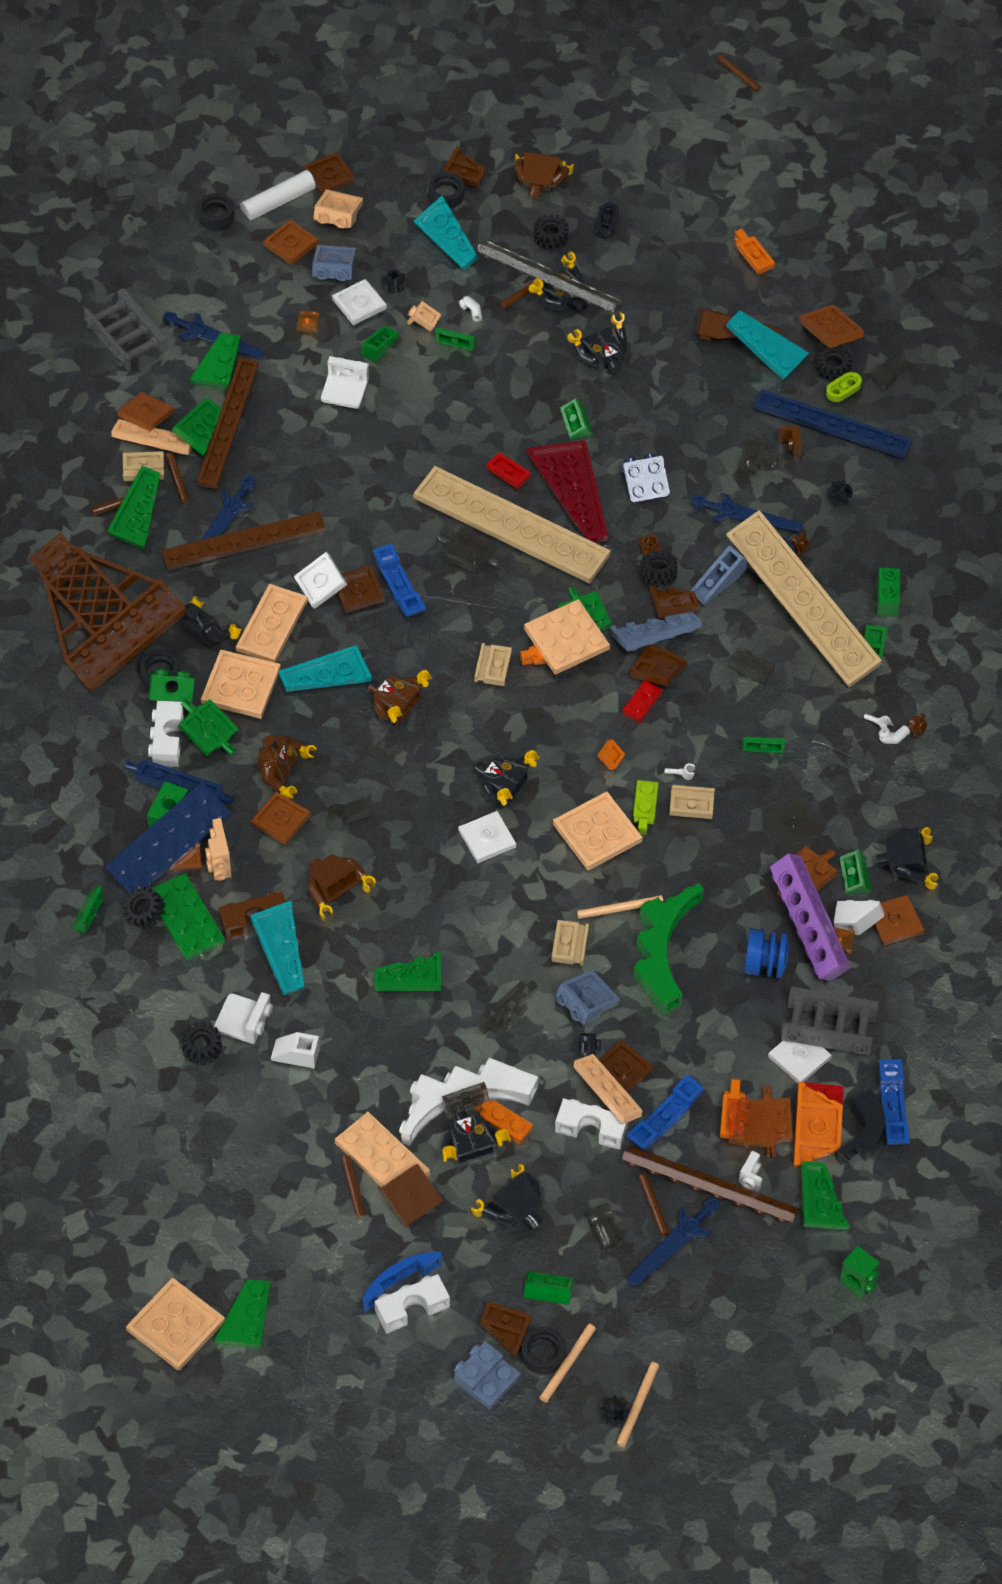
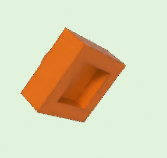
M608 740L597 756L609 770H615L626 754L614 740Z

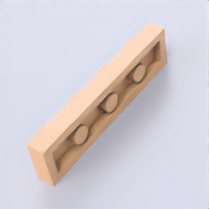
M118 419L112 429V437L177 452L178 454L189 455L193 448L174 432L158 428L148 431L129 421Z
M594 1054L574 1061L575 1070L622 1124L642 1117V1109Z

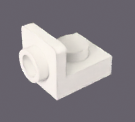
M754 1151L750 1153L740 1171L738 1182L749 1190L759 1191L762 1178L757 1176L762 1164L759 1163L760 1154Z

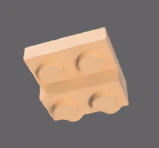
M326 189L315 205L314 220L322 224H334L339 228H351L356 221L357 212L363 205V198Z
M221 818L212 820L213 828L209 829L211 839H208L209 848H205L208 872H213L214 880L221 881L231 877V866Z

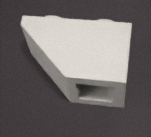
M875 900L837 901L834 925L838 935L862 934L884 917L880 901Z
M296 1032L276 1039L271 1061L315 1069L320 1050L319 1036Z

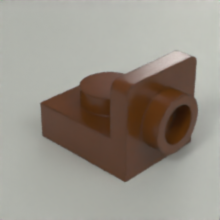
M799 426L780 427L778 430V442H787L788 450H792L793 458L801 457L802 440Z

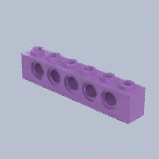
M788 853L770 866L773 874L772 878L778 885L781 898L788 907L789 916L794 921L797 934L806 948V955L811 959L814 973L819 979L833 981L849 970L851 966L802 856Z

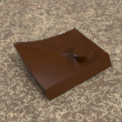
M647 645L630 670L631 678L669 686L672 680L688 667V663L682 657L664 648Z

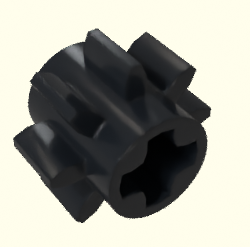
M397 269L387 271V276H382L384 290H388L391 294L401 293L402 287H406L405 273H401Z
M845 480L831 482L832 487H829L827 491L829 500L835 502V506L848 504V499L853 495L851 485L846 484Z
M581 1033L579 1034V1039H575V1052H579V1057L582 1058L594 1054L596 1057V1052H601V1039H596V1034Z
M613 1395L612 1398L604 1399L602 1407L599 1408V1411L604 1414L602 1419L606 1423L611 1422L614 1426H617V1423L626 1422L627 1414L630 1413V1410L625 1407L628 1402L624 1398L619 1399L616 1395Z

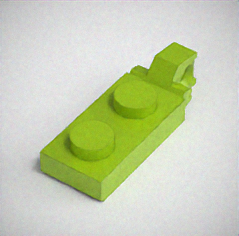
M637 780L633 821L634 823H639L638 832L640 835H646L647 825L653 824L655 821L659 782Z

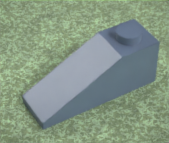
M729 545L690 591H694L697 600L705 606L734 583L749 567V564L741 554Z

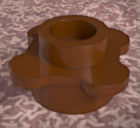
M802 532L801 535H795L791 541L795 546L797 556H801L802 552H805L809 547V541L806 538L807 534L805 532Z
M649 534L639 539L638 543L642 547V554L647 555V553H653V551H657V553L661 551V546L658 545V537Z
M923 713L920 716H913L908 725L915 738H918L920 733H924L927 729V722Z

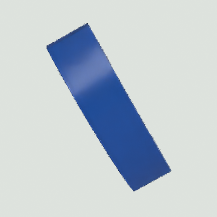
M390 543L374 549L373 554L383 579L404 615L409 617L425 611L426 607L420 595L414 591L407 578L393 544Z
M902 1059L879 1060L880 1096L885 1113L884 1133L886 1144H909L908 1121H906L903 1091Z
M687 1074L672 1089V1094L645 1121L641 1120L626 1137L644 1151L663 1137L686 1114L702 1094L704 1087Z
M441 1252L414 1255L386 1269L373 1281L362 1298L363 1310L367 1312L375 1307L374 1301L385 1294L384 1291L414 1272L419 1271L424 1277L443 1266V1255Z

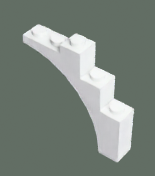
M489 1058L485 1065H481L478 1075L455 1066L452 1073L448 1072L444 1083L421 1074L418 1082L414 1081L410 1089L412 1094V1105L409 1110L410 1116L407 1121L404 1120L399 1130L402 1143L410 1146L417 1134L430 1120L445 1110L459 1104L475 1101L478 1096L485 1099L509 1100L529 1106L538 1089V1077L492 1058Z

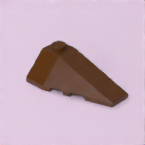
M703 307L698 308L696 332L701 334L700 338L712 340V337L717 339L737 337L725 326L734 316L729 317L723 312ZM761 323L774 332L780 333L778 327Z

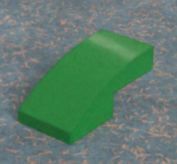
M866 625L864 639L882 660L887 627Z

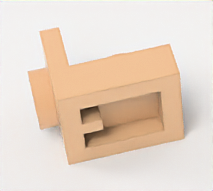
M421 301L417 307L414 305L407 314L410 316L407 324L411 325L413 321H416L431 332L441 314Z

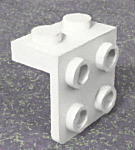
M330 356L328 360V377L321 395V401L355 409L359 408L369 380V364Z
M261 992L258 1001H254L239 995L229 994L214 1028L217 1027L218 1032L255 1044L258 1035H261L263 1032L266 1018L272 1012L273 1004H270V995Z

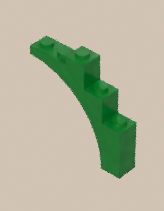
M700 883L693 887L685 888L682 893L675 897H669L664 903L657 897L652 901H646L640 907L639 919L647 929L637 936L636 948L644 958L635 964L633 977L663 1015L682 1004V992L675 983L668 965L667 946L678 922L690 909L703 901L704 888Z

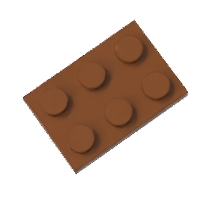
M834 304L799 316L800 324L828 348H835L841 344L853 342L864 337V330Z

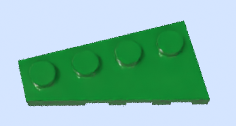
M143 465L141 466L107 530L108 536L145 550L161 477L160 472Z

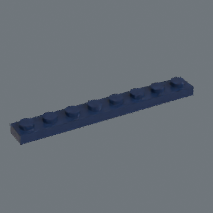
M761 389L754 403V409L905 459L912 444V439Z

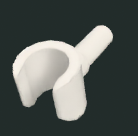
M868 714L864 715V719L879 724L881 729H888L887 725L893 726L888 716L876 718Z
M688 763L684 769L665 768V774L682 775L685 780H691L695 774L693 773L695 765Z

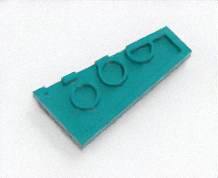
M443 196L439 197L414 220L415 225L462 270L465 271L478 259L477 254Z
M739 311L725 325L782 380L809 354L804 349L742 311Z
M357 645L278 671L279 678L286 692L372 681V676Z
M288 901L252 914L250 916L251 922L283 997L304 989L292 902Z

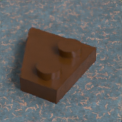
M456 146L443 172L459 175L463 179L464 184L477 188L485 176V169L480 164H477L472 157L465 156L462 153V149Z
M656 585L654 587L650 586V594L659 618L687 612H699V603L694 591H681L676 588H668V591L656 589Z
M488 1301L480 1320V1325L513 1357L517 1358L522 1341L532 1320V1315Z

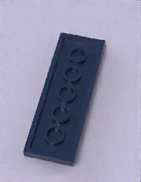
M202 782L109 862L105 869L127 893L129 891L134 893L133 888L136 887L139 889L140 886L150 887L210 834L209 829L213 828V819L221 818L223 823L231 816V812Z

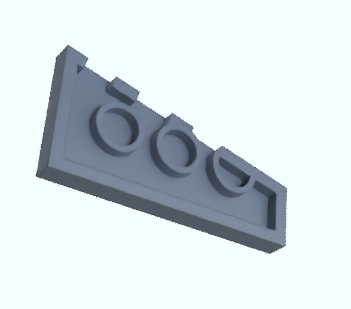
M693 612L666 616L665 620L647 619L645 624L635 625V622L626 623V627L617 628L616 625L608 626L609 634L627 651H634L646 645L656 644L658 641L672 639L677 635L693 632L696 629L702 628V621Z

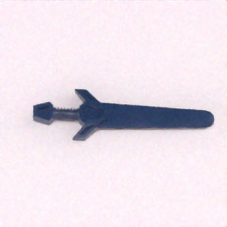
M166 311L163 315V321L170 327L178 325L188 330L179 335V338L184 340L201 338L214 343L220 333H222L205 325L201 316L194 313L195 320L191 322L178 318L174 312ZM240 341L238 352L256 359L264 356V352L261 349Z
M248 475L241 481L242 487L235 496L228 497L226 490L223 491L221 496L224 505L201 540L222 535L237 514L248 511L253 507L254 502L242 503V500L248 491H253L256 483L255 477Z
M721 493L723 499L721 503L705 500L704 496L693 495L691 506L698 510L706 507L719 511V514L712 518V521L722 522L730 518L745 521L758 511L735 504L730 496ZM761 511L773 527L795 532L802 530V524L797 521Z
M716 1197L705 1201L704 1208L694 1217H686L685 1207L679 1211V1225L629 1275V1284L634 1286L640 1284L692 1238H706L712 1230L699 1228V1224L709 1215L716 1214L720 1207V1201Z

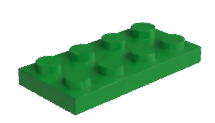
M186 873L151 888L164 899L162 902L165 903V907L162 909L165 913L159 916L162 917V922L186 961L225 943L224 936Z

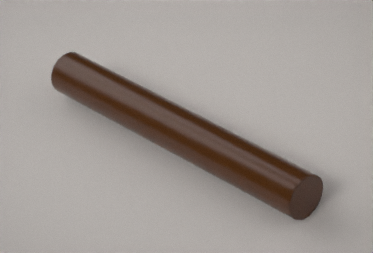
M723 54L719 55L717 60L756 92L761 90V85Z
M543 274L538 279L544 284L549 280L547 274ZM533 282L500 303L501 308L506 309L529 294V285Z
M167 453L165 456L181 503L187 504L189 498L173 453Z
M125 497L91 508L93 516L119 508Z
M344 1156L341 1160L356 1218L361 1220L366 1216L350 1156Z
M642 1174L639 1176L643 1191L661 1237H666L670 1232L647 1174Z

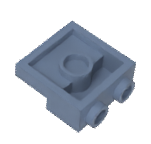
M317 245L313 260L312 277H317L321 280L328 278L339 281L352 280L356 248Z
M593 970L562 982L556 993L558 1003L561 1006L565 1005L571 1011V1017L575 1021H580L583 1025L599 1019L602 1012L618 1006L620 1001L617 995Z
M484 1342L481 1346L476 1344L469 1353L471 1357L466 1362L461 1360L454 1369V1372H456L454 1374V1382L491 1410L518 1381L521 1373L504 1361L501 1353L487 1342Z

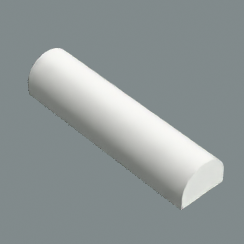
M305 170L241 202L240 209L251 221L315 189L314 178L308 170Z

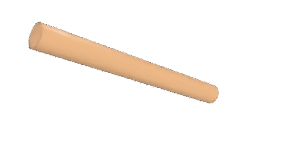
M660 895L578 910L577 918L583 919L637 909L646 901H652L657 897L663 902V897Z
M592 1324L587 1325L539 1397L543 1402L547 1403L596 1330Z
M656 1362L650 1363L617 1441V1445L620 1447L626 1446L659 1368V1364Z

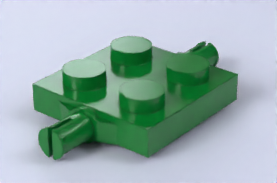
M573 587V590L569 588L568 592L572 599L558 604V608L579 599L600 631L608 629V626H612L597 591L580 596L576 587Z
M188 698L181 703L189 712V715L179 723L178 727L206 756H209L221 747L229 756H232L237 751L228 741L239 729L211 699L197 707Z

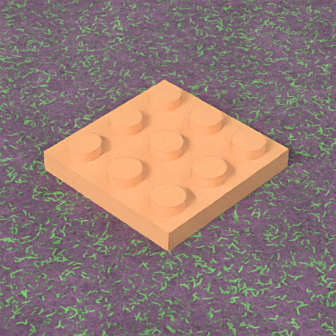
M579 599L524 624V630L555 675L610 650V644Z
M220 649L201 697V704L211 699L219 709L262 719L276 683L278 671L281 670V664Z
M607 791L553 820L554 827L588 871L642 842L640 833Z
M172 1277L126 1326V1331L180 1371L223 1325L225 1317Z

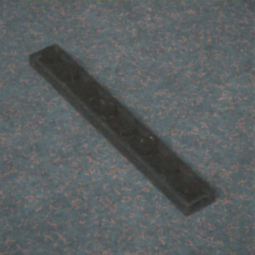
M485 241L478 246L477 251L482 253L485 258L496 259L500 261L501 265L506 267H514L517 269V272L534 276V279L538 278L542 282L551 284V287L554 289H563L572 297H580L585 299V302L590 305L603 307L602 310L605 312L613 313L622 309L623 301L494 243Z

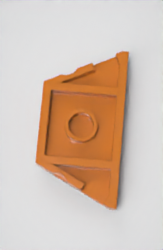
M803 1082L798 1083L793 1168L800 1167L803 1161L813 1162L834 1154L841 1147L843 1105L828 1099L826 1095L819 1091L816 1092L810 1089Z

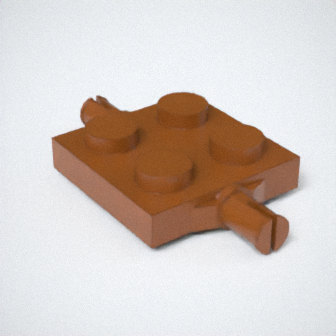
M805 846L795 854L802 856L817 892L837 876V870L828 863L835 856V852L832 849H828L821 856ZM779 890L777 891V894L779 895V897H781V892Z
M763 1086L762 1099L746 1100L747 1142L748 1144L765 1145L766 1157L770 1158V1150H772V1158L776 1156L775 1145L783 1142H793L790 1098H772V1087L768 1086L767 1094L766 1086Z

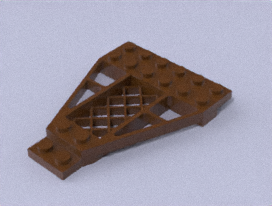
M61 532L29 558L31 563L40 571L41 578L45 584L64 655L63 660L91 692L95 691L187 614L186 607L175 597L161 579H153L84 552L81 548L72 545ZM103 566L127 577L118 585H114L99 567ZM84 568H86L85 574L77 575ZM92 569H93L97 574H91ZM97 580L96 587H89V581ZM136 580L152 585L133 602H130L122 594ZM70 581L69 588H61ZM76 581H84L83 587H75ZM103 581H104L108 586H102ZM109 592L108 599H100L101 593ZM81 593L80 600H73L74 594ZM87 593H95L94 599L86 600ZM114 593L119 597V599H113ZM61 594H68L67 600ZM57 601H60L75 617V620L64 630L56 605ZM98 605H106L105 612H97ZM112 605H120L119 611L111 612ZM72 606H79L78 613ZM85 606H92V612L84 613ZM96 618H104L103 625H95ZM84 619H90L89 625ZM80 627H84L91 637L69 654L66 639Z

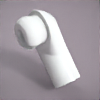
M465 296L464 299L460 300L461 308H469L471 310L473 321L478 322L482 320L480 305L469 296Z
M905 725L895 733H891L889 729L883 728L879 731V739L884 744H898L910 734V730Z

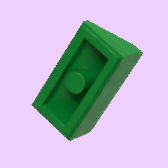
M436 327V343L474 351L477 344V339L474 336Z
M576 398L560 407L571 440L593 435L582 402Z
M742 738V751L785 753L786 739Z
M856 850L840 856L845 893L847 895L870 893L871 885L865 855Z
M97 886L88 893L72 925L73 929L84 933L88 931L104 899L101 886Z
M528 1271L524 1298L569 1305L574 1278Z

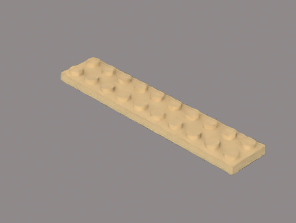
M436 466L433 467L413 493L414 499L589 584L611 553V550Z
M760 510L726 534L727 538L747 560L748 564L849 688L883 664L880 657Z

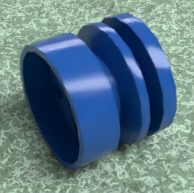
M750 928L744 974L759 976L763 966L767 969V977H771L772 968H777L776 978L782 979L783 972L787 967L789 951L787 933L782 932L781 941L777 942L775 941L776 931H773L769 941L765 940L764 930Z

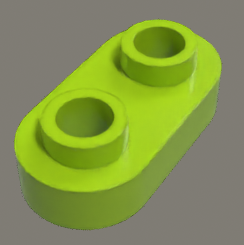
M848 372L831 382L827 386V398L832 402H841L861 388L862 379L860 375L855 372Z

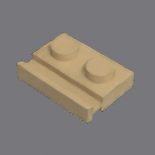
M164 451L123 453V481H134L142 465L160 472V480H164Z
M482 643L474 682L484 681L486 684L505 686L512 648L498 645L486 646L485 643Z
M672 785L669 815L712 819L715 788Z
M558 920L551 962L578 963L583 966L589 924L580 925L578 922Z

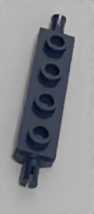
M144 759L139 764L129 760L125 763L124 768L136 772L135 777L139 782L161 789L165 781L188 789V793L203 782L221 802L231 805L234 800V796L223 793L222 785Z

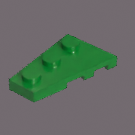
M220 333L191 376L190 384L229 389L240 346V335Z
M206 397L181 419L172 431L200 454L204 455L222 408Z
M441 951L433 953V956L423 959L422 956L414 958L413 962L405 964L398 962L376 968L375 991H441Z
M803 1161L801 1164L803 1227L848 1231L850 1226L843 1216V1208L833 1190L835 1187L826 1164Z
M247 1279L214 1339L215 1344L261 1348L271 1287L270 1281Z

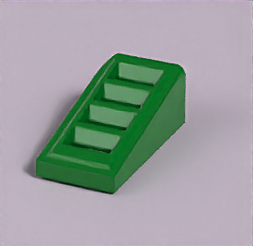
M383 325L361 344V356L376 363L399 338L400 333Z

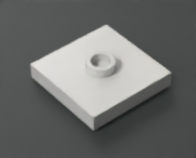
M366 279L332 295V300L353 325L387 309V304Z
M327 552L294 576L314 609L348 585Z
M497 811L458 827L459 833L477 864L516 848V842Z
M785 1040L768 1053V1057L797 1083L805 1082L826 1064L832 1056L823 1047Z

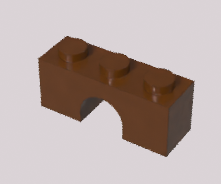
M283 891L219 907L220 920L226 940L248 935L247 922L251 920L250 916L285 903Z

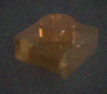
M300 310L297 331L317 333L320 313Z
M833 927L844 953L851 954L855 931Z

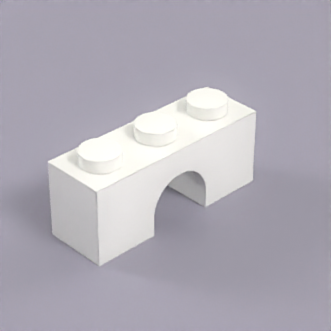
M157 701V709H153L152 722H155V727H151L150 739H153V744H149L148 756L152 757L154 763L163 766L179 767V737H170L167 734L172 731H182L178 727L179 723L184 719L182 702Z
M563 1098L556 1118L555 1132L577 1138L582 1127L593 1125L600 1131L598 1144L621 1149L628 1122L622 1124L612 1111L602 1109L600 1106H590L582 1104L575 1099L568 1100Z
M438 1274L426 1276L418 1283L405 1285L392 1294L387 1293L378 1297L374 1301L375 1312L387 1334L408 1325L407 1313L405 1311L408 1306L412 1304L421 1305L425 1308L428 1316L449 1308L450 1296Z

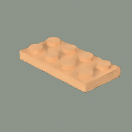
M269 584L236 645V651L276 663L308 602V597Z
M369 1112L365 1113L335 1138V1144L350 1156L380 1187H383L417 1163L426 1176L430 1174V1169Z

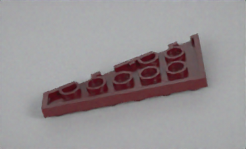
M586 440L526 448L527 455L582 536L594 543L608 541L607 528Z

